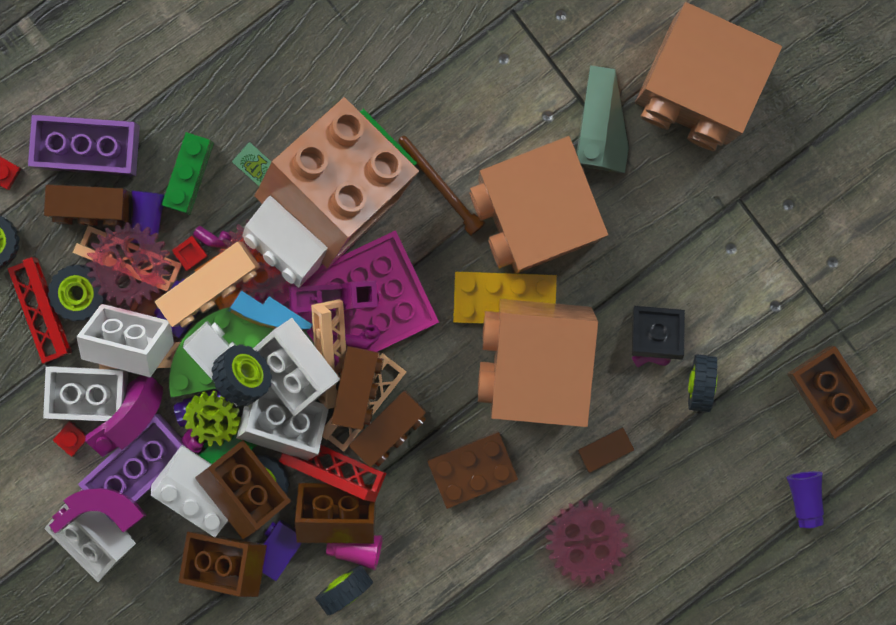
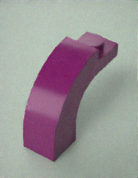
M376 281L300 286L299 288L289 287L290 310L294 313L312 312L311 305L338 299L343 301L344 310L378 307Z
M140 375L128 383L126 396L120 408L110 419L87 434L85 442L102 457L117 447L121 450L127 447L142 433L156 414L162 400L163 387L152 376Z
M95 488L79 491L64 499L63 501L69 509L62 508L52 516L54 521L49 526L54 533H59L82 514L88 511H99L108 515L124 533L147 515L127 495L112 489Z

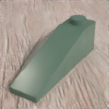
M590 65L576 154L582 167L625 173L629 147L616 70Z

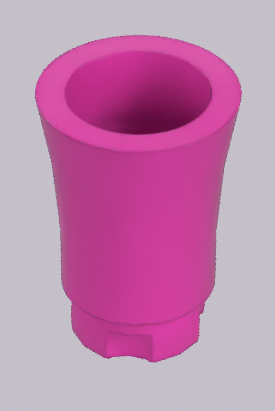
M374 535V544L327 543L326 555L335 556L336 559L356 563L375 571L380 558L383 536Z

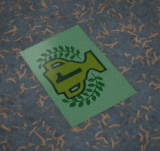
M250 142L232 161L258 186H260L271 164V161Z

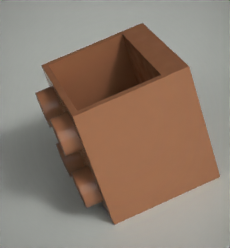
M685 2L673 19L635 101V104L644 107L641 118L665 130H668L671 123L674 124L675 122L691 129L687 139L707 150L715 151L718 145L729 144L743 134L782 46Z
M343 97L271 162L255 197L262 204L269 196L273 197L328 247L322 260V264L328 269L396 205L419 170Z
M570 136L480 170L479 185L470 188L471 192L469 194L479 220L482 221L493 217L499 232L489 237L488 240L499 269L511 264L514 273L517 274L599 242L608 236Z
M500 299L499 312L485 311L482 339L483 350L495 351L494 363L480 362L478 402L491 403L492 419L588 427L598 320L592 307Z

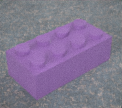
M32 115L28 166L41 170L136 176L140 126L135 122Z
M155 414L147 427L134 441L122 450L118 447L78 485L83 490L106 488L119 491L137 503L151 490L152 483L180 446H184L182 438L160 414Z

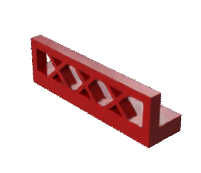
M30 257L22 260L23 263L7 269L43 364L71 354L72 350L59 315L49 303V288L38 258ZM26 269L30 280L28 285L19 282L16 271ZM30 290L34 292L37 299V309L27 304L26 298ZM39 314L43 316L47 327L45 333L38 330L35 326V321ZM47 338L52 340L56 351L55 354L46 356L43 348Z
M321 444L319 450L322 452L308 461L285 453L281 455L279 462L356 497L372 502L376 501L387 474L376 468H370L360 461ZM329 454L334 465L325 469L322 467L320 457ZM350 463L353 466L355 475L345 478L341 467ZM368 473L377 475L372 489L365 487L362 476Z

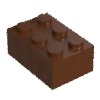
M46 185L44 216L52 218V222L73 225V220H77L78 224L98 226L99 221L109 227H123L124 223H131L132 193L122 188Z
M347 346L331 424L363 430L365 425L371 423L373 409H369L371 399H376L379 384L374 383L376 374H381L384 362L383 358H379L380 352Z
M828 346L787 373L829 438L836 439L878 411L836 346Z
M404 390L348 446L370 468L374 464L379 467L389 457L390 454L387 451L392 446L397 449L407 439L408 436L405 433L411 427L416 430L426 420L423 416L426 410Z
M499 431L444 452L427 461L447 509L518 480Z
M244 440L195 477L242 539L257 531L291 502Z
M299 483L295 518L296 543L374 544L376 501L363 500L326 483ZM365 484V487L372 489L374 484Z
M187 532L178 583L238 597H258L267 545L220 535L213 537L205 532Z

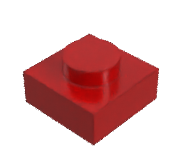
M1 156L0 186L10 190L22 168Z
M194 236L189 237L172 250L186 271H189L208 257Z
M69 421L53 441L73 457L86 443L85 438L87 434L75 423Z

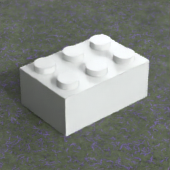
M105 304L99 306L77 335L81 359L147 377L152 376L174 344L172 328L168 320Z
M293 318L274 329L253 348L266 359L272 374L271 388L293 416H296L341 380Z
M46 367L43 418L107 421L117 412L125 399L128 371L121 369Z
M270 387L269 391L253 404L244 406L237 439L307 461L318 455L328 414V409L324 404L314 401L296 416H293Z

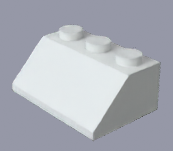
M271 196L264 201L246 224L242 235L245 243L250 248L259 251L270 266H275L282 272V276L287 282L294 283L298 288L319 269L328 249Z
M206 321L184 341L183 348L212 379L213 372L211 371L214 361L227 349L236 344L234 342L228 344L222 337L225 335L224 331L216 323L211 325Z
M181 445L152 483L151 496L213 537H216L228 519L195 479L197 475L211 464Z
M64 504V505L60 508V510H61L62 508H65L66 510L69 509V507H68L66 504ZM88 511L82 514L59 533H54L49 526L54 521L53 519L44 528L97 582L136 544L127 532L123 533L115 522H112L104 513L99 511Z

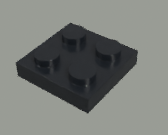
M634 306L632 356L683 360L685 310Z

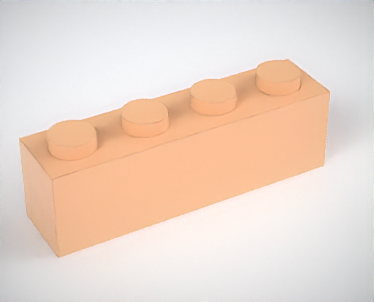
M238 241L154 302L172 327L180 325L183 328L195 320L193 315L201 310L204 313L215 306L214 300L222 295L225 298L236 290L234 287L241 281L246 283L257 275L255 271L260 268V265L244 242Z

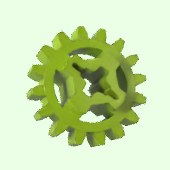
M204 391L200 398L195 395L191 403H188L185 409L186 413L183 416V419L187 421L185 429H192L193 431L190 436L195 437L198 435L200 437L199 443H202L205 439L208 440L209 446H212L214 441L221 446L224 440L229 442L233 435H236L241 418L237 416L240 410L239 408H232L233 403L225 401V397L223 398L222 395L217 397L216 391H213L211 396H208Z

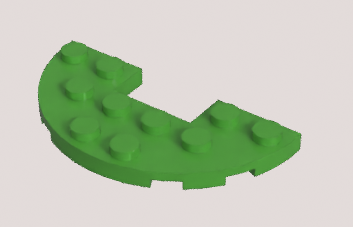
M230 307L216 311L203 318L185 335L173 357L169 377L171 398L216 389L215 382L183 348L184 341L206 321L211 325L216 323L224 331L225 335L222 337L228 344L234 342L237 346L242 344L250 346L252 349L274 329L246 321L229 312ZM304 331L305 335L309 338V340H310V341L313 343V345H314V342H313V340L311 339V337L307 334L306 331Z

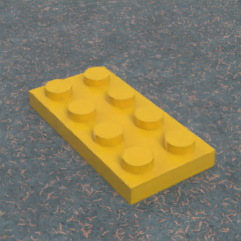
M455 272L453 322L484 323L485 311L499 312L500 299L556 304L557 275Z

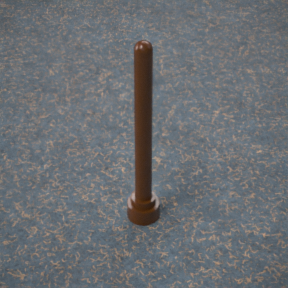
M401 136L398 140L399 144L413 158L418 167L464 220L463 224L465 225L464 229L470 236L475 234L486 224L484 220L480 221L478 216L469 212L406 136Z

